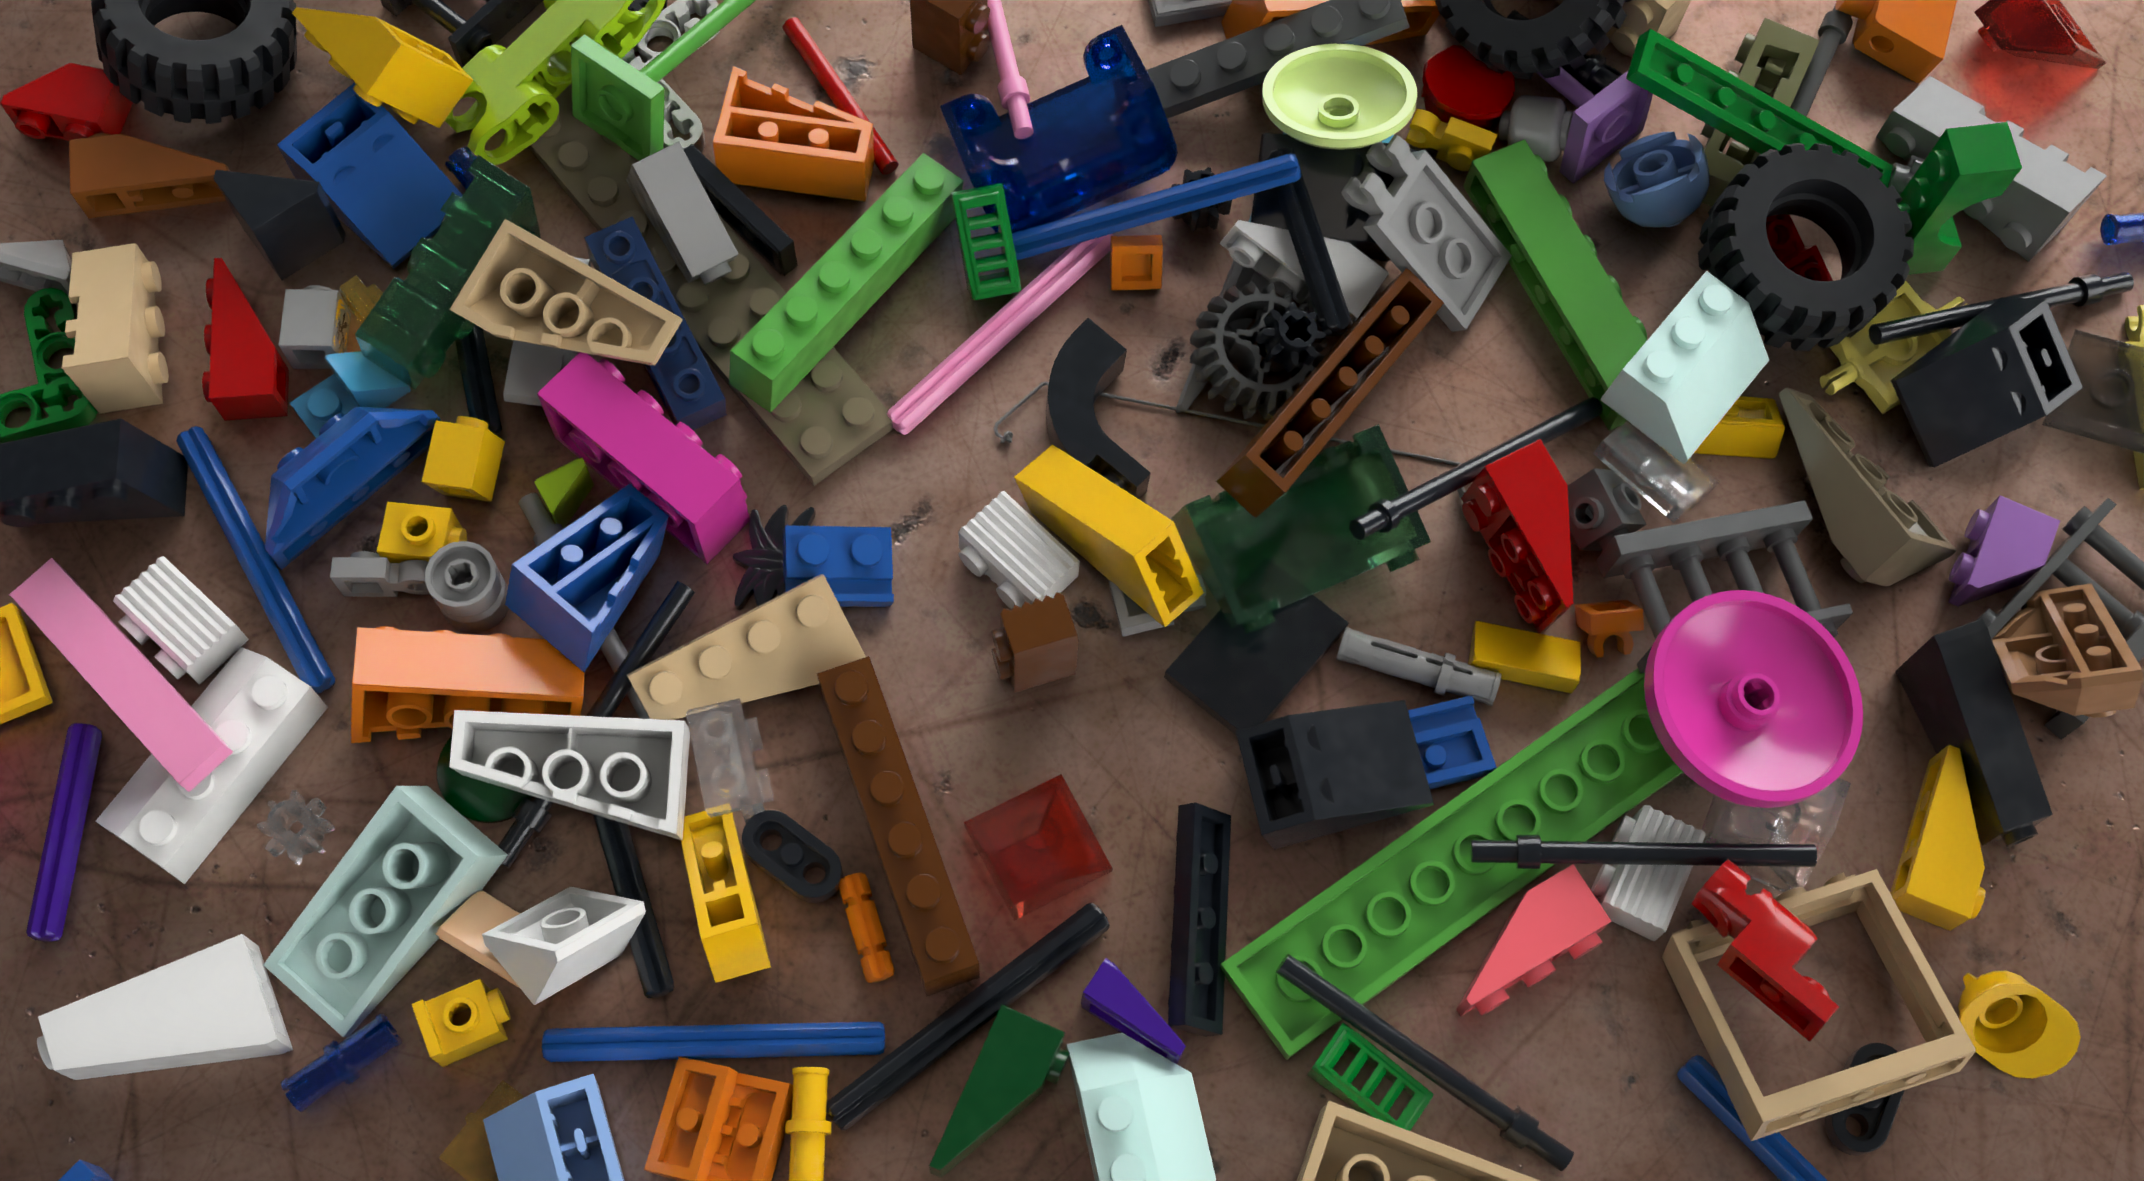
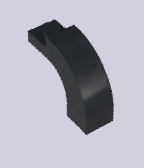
M1087 318L1066 340L1051 370L1046 403V425L1050 444L1058 447L1140 499L1147 492L1151 473L1104 433L1094 412V404L1100 394L1123 372L1127 349L1091 319Z

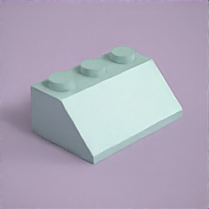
M1706 271L1622 369L1600 400L1677 460L1685 464L1769 361L1749 302Z

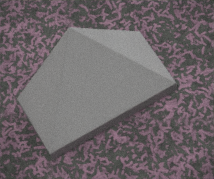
M63 240L0 243L1 282L34 291H39L43 288H56L69 296L72 259Z

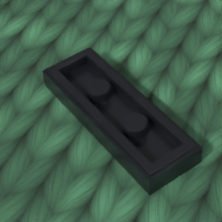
M693 144L684 149L711 203L721 218L780 275L783 274L785 276L798 266L794 241Z

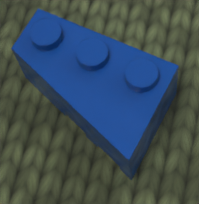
M628 484L514 562L511 566L505 605L580 670L585 672L659 557L669 515L634 486Z

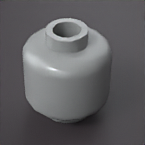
M1530 95L1519 96L1514 102L1511 111H1504L1501 115L1499 139L1507 141L1508 146L1525 139L1534 155H1539L1543 161H1555L1559 158L1562 151L1565 150L1573 112L1567 111L1565 102L1560 98Z

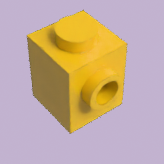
M458 416L456 423L435 420L421 482L442 495L492 502L505 441L488 430L489 424L477 418Z
M387 501L377 553L380 557H387L390 563H401L407 560L429 562L430 558L441 547L452 542L467 541V532L460 525L452 508Z

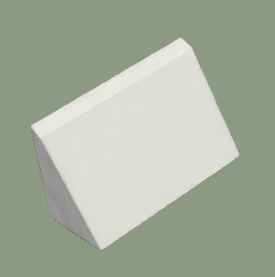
M569 887L483 933L482 936L486 947L533 1005H536L621 956L645 915L646 910L643 901Z

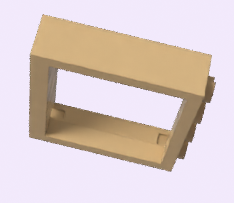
M1877 869L1848 877L1843 872L1830 878L1822 887L1807 892L1804 887H1796L1783 892L1775 900L1808 927L1856 911L1926 1043L1763 1097L1697 963L1724 954L1734 939L1729 935L1723 938L1711 923L1704 924L1702 920L1690 921L1688 928L1672 933L1662 955L1669 974L1751 1141L1960 1072L1976 1052L1973 1043Z

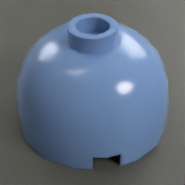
M1661 132L1645 136L1619 151L1622 160L1615 165L1613 170L1610 162L1608 163L1604 172V182L1610 198L1623 217L1631 223L1642 227H1672L1681 223L1701 205L1709 187V167L1704 148L1696 136L1688 134L1690 141L1677 140L1674 132Z

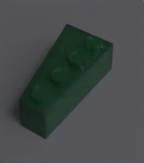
M479 155L467 170L475 178L463 196L460 197L452 192L441 208L445 216L433 239L421 237L410 253L412 256L407 266L409 275L405 280L399 277L393 278L355 334L365 358L413 389H416L425 377L431 378L439 371L446 357L445 352L457 338L463 339L475 326V324L449 309L503 221L506 219L541 239L530 187Z

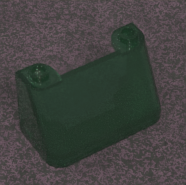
M1379 424L1352 436L1353 442L1350 440L1336 447L1331 446L1324 449L1312 460L1286 493L1256 518L1226 491L1219 493L1213 499H1211L1210 495L1188 503L1171 518L1176 525L1185 549L1232 629L1242 625L1246 634L1276 622L1272 612L1383 564H1386L1389 571L1393 572L1420 560L1416 550L1431 543V540L1418 511L1401 519L1398 527L1390 532L1381 533L1378 531L1362 540L1354 538L1349 529L1350 521L1367 513L1372 503L1380 499L1390 501L1408 491Z

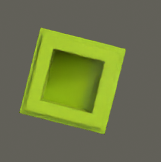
M577 458L534 481L554 523L561 524L563 529L594 486L583 458Z

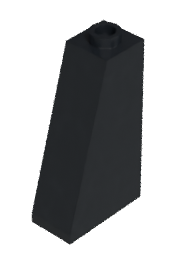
M1983 619L1932 636L1895 672L1936 754L1948 745L1960 748L1977 833L1982 846L2003 839L2006 847H2011L2038 835L2035 826L2053 815L1988 628Z

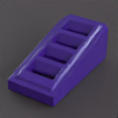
M1105 958L1083 991L1081 999L1082 1008L1118 1032L1124 1033L1177 1064L1186 1047L1182 1040L1118 967L1108 958Z

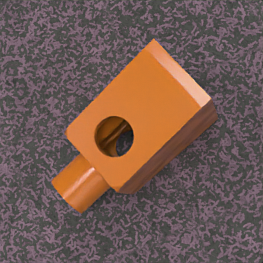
M1837 0L1835 9L1858 18L1852 40L1855 49L1906 78L1920 83L1944 59L1957 0Z

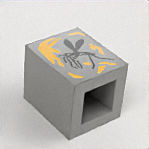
M311 285L304 289H285L279 347L293 369H331L324 357L328 354L347 352L351 313L339 291L320 285Z

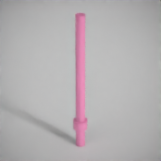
M987 0V5L990 8L988 31L1001 80L997 87L1001 104L1009 112L1014 136L1017 139H1026L1034 132L1027 104L1030 102L1029 90L1026 80L1019 75L1001 0Z

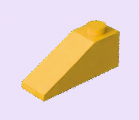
M1948 745L1929 760L1890 894L1901 912L1951 931L1978 915L1984 903L1986 891L1980 887L1985 866L1960 748Z
M727 804L684 816L683 841L681 840L700 937L715 983L770 968L771 965L731 805Z

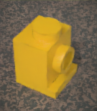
M481 979L428 1001L422 999L411 1004L429 1056L442 1067L508 1040L502 1023L511 1018L504 997L498 987L490 990ZM470 1008V1020L461 1026L454 1025V1014Z

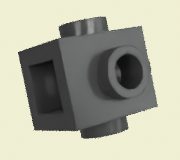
M1594 468L1568 485L1570 541L1578 546L1580 550L1603 551L1614 536L1636 532L1647 525L1639 511L1642 505L1638 494L1628 483L1624 482L1619 471Z

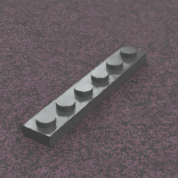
M1329 0L1113 82L1112 84L1123 124L1127 131L1131 133L1264 83L1267 73L1279 60L1300 49L1334 43L1362 46L1408 29L1410 26L1401 0Z

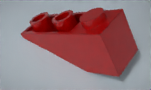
M214 258L213 278H208L206 281V298L210 309H212L211 324L205 325L204 343L206 351L210 355V371H204L202 376L204 397L208 403L212 402L224 421L288 416L289 369L222 258Z

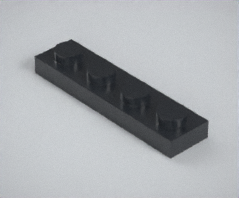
M1194 802L1178 806L1168 1025L1171 1028L1207 1037L1223 1034L1225 974L1220 965L1226 959L1231 815Z

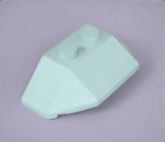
M1124 1033L1066 1044L1067 1051L1070 1052L1069 1062L1095 1181H1216L1191 1072Z

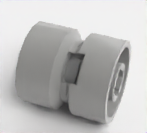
M469 541L452 542L441 547L430 558L425 569V584L447 622L457 630L468 633L485 632L497 626L506 616L509 609L505 605L508 586L490 552L485 548Z

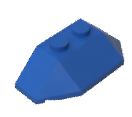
M355 407L346 415L340 413L329 419L320 429V436L304 449L298 447L287 453L278 463V470L271 475L265 550L274 563L283 570L424 453L430 446L435 420L441 421L440 417L433 410Z

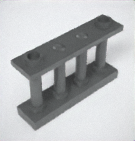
M2107 498L2093 512L2084 506L2067 522L2062 530L2069 536L2047 559L2046 564L2014 594L1997 614L1988 608L1977 619H1983L1991 639L2020 608L2023 610L2027 607L2026 602L2053 574L2067 587L2092 584L2138 663L2144 657V615L2138 610L2132 613L2067 559L2084 540L2144 590V562L2099 525L2117 504ZM2057 710L2044 726L2062 740L2083 725L2089 717L2085 715L2074 716Z
M1805 501L1616 535L1596 559L1603 578L1624 575L1626 579H1632L1655 640L1665 625L1671 621V618L1652 573L1654 569L1672 565L1674 570H1680L1693 603L1713 594L1700 562L1703 559L1720 557V560L1728 562L1739 590L1764 593L1748 556L1749 551L1766 548L1768 552H1774L1796 606L1821 623L1833 637L1838 635L1837 629L1853 614L1850 604L1822 609L1794 545L1798 541L1797 536L1813 519ZM1651 648L1637 663L1640 674L1645 673Z

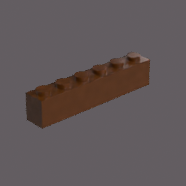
M1406 268L1374 298L1358 319L1355 320L1352 327L1348 329V332L1342 335L1216 482L1254 518L1258 517L1286 493L1444 302Z
M868 656L817 673L823 701L926 996L980 978L978 958L870 657Z

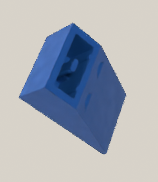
M354 82L278 143L277 146L293 176L299 180L320 182L337 217L386 263L395 269L468 208L470 203L389 111L382 105L376 107L356 94L353 90V87L356 85Z

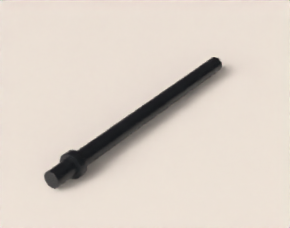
M1590 397L1390 501L1380 499L1372 503L1367 513L1350 521L1349 529L1351 534L1357 540H1362L1378 531L1381 533L1390 532L1398 527L1401 519L1473 482L1484 466L1541 439L1543 444H1546L1600 416L1603 411L1601 402L1595 397Z

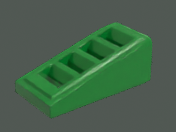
M1002 183L951 192L966 285L973 300H980L1021 291L1019 269ZM994 204V213L967 218L966 209ZM998 226V233L971 238V230ZM1001 247L1002 254L975 259L974 252ZM1001 268H1004L1005 270L1004 272H998L983 276L978 275V273Z
M1345 1023L1341 1024L1307 1074L1356 1111L1411 1131L1434 1096L1430 1090ZM1347 1049L1355 1057L1341 1076L1333 1068ZM1366 1063L1374 1071L1359 1091L1351 1083ZM1385 1076L1393 1084L1379 1105H1376L1369 1098ZM1402 1090H1404L1412 1098L1398 1119L1395 1120L1388 1114V1111Z

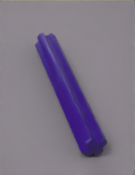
M74 723L67 730L26 929L27 936L34 940L43 942L59 941L63 934L102 739L101 730L91 724Z

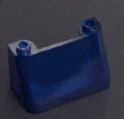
M1123 25L1096 36L1085 47L1083 61L1088 77L1027 104L1034 132L1026 139H1017L1014 136L1009 112L998 117L992 102L981 94L971 93L940 106L973 187L978 188L1002 183L1012 233L1067 217L1155 178L1169 170L1175 163L1178 154L1177 144L1156 87ZM994 204L982 206L985 214L995 212ZM992 226L993 230L998 233V226Z

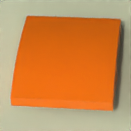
M678 1057L644 1170L678 1181H772L785 1136V1122L789 1120L792 1111L793 1085L739 1073L727 1066Z

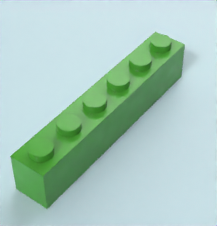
M1525 139L1472 160L1463 187L1486 225L1512 255L1508 261L1588 397H1595L1601 402L1603 407L1602 414L1600 415L1601 419L1609 431L1629 423L1600 399L1622 369L1647 341V332L1643 323L1638 317L1632 316L1622 300V292L1618 282L1613 276L1607 275L1597 259V251L1593 241L1588 235L1582 234L1572 218V209L1568 200L1562 194L1557 193L1548 178L1547 167L1543 159L1539 155L1533 154Z
M923 153L730 350L729 384L771 413L955 219L951 192L962 191L964 180Z

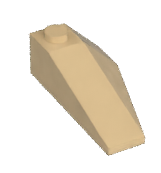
M506 219L449 309L495 337L653 366L656 365L683 321L674 313Z

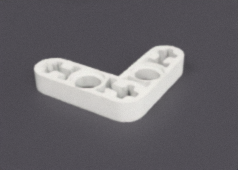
M716 0L675 1L661 11L641 41L622 60L637 70H641L661 53L647 48V44L652 38L663 35L671 38L673 42L682 36L680 32L683 30L687 32L700 21L697 17L691 19V14L697 13L701 17L705 16L719 4ZM716 33V34H715L712 38H710L707 42H709L710 40H712L718 33ZM638 51L640 53V56H637L635 58L634 53ZM661 79L658 84L665 88L663 149L679 141L683 150L693 144L702 152L705 146V135L700 119L674 90ZM673 119L674 126L684 135L690 132L691 138L686 141L681 137L674 138L668 122Z

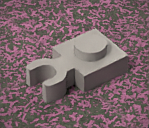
M368 551L354 552L350 557H332L330 578L344 597H398V591L419 595L430 594L425 584L427 561L407 560L401 563H390L387 557H380L379 554Z

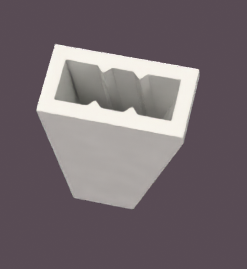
M243 934L38 1016L43 1036L37 1038V1046L44 1064L48 1069H53L73 1080L280 1055L293 1050L267 969L263 966L264 960L260 948Z

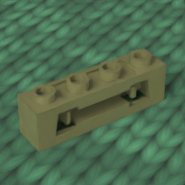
M1764 18L1756 36L1746 33L1734 60L1742 63L1739 72L1730 69L1728 73L1753 87L1755 85V88L1771 94L1778 79H1780L1771 97L1791 107L1820 40ZM1705 123L1700 135L1709 138L1704 148L1709 167V187L1702 203L1713 206L1736 174L1746 164H1752L1760 153L1732 141L1727 152L1723 154L1722 152L1730 137Z

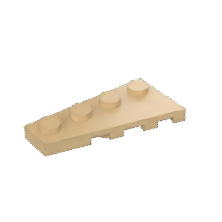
M820 574L627 674V677L649 719L675 720L819 684L817 673L865 658L866 656L825 576Z

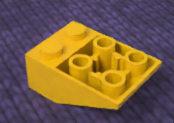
M296 7L292 12L307 29L304 34L305 38L317 48L331 55L328 63L345 77L354 80L356 85L353 87V90L356 94L376 107H380L383 102L390 105L394 112L410 123L416 124L420 119L440 128L473 82V79L448 53L377 17Z

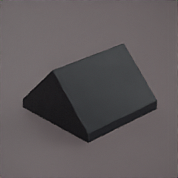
M223 170L215 171L213 179L242 228L282 281L344 243L346 233L320 182Z

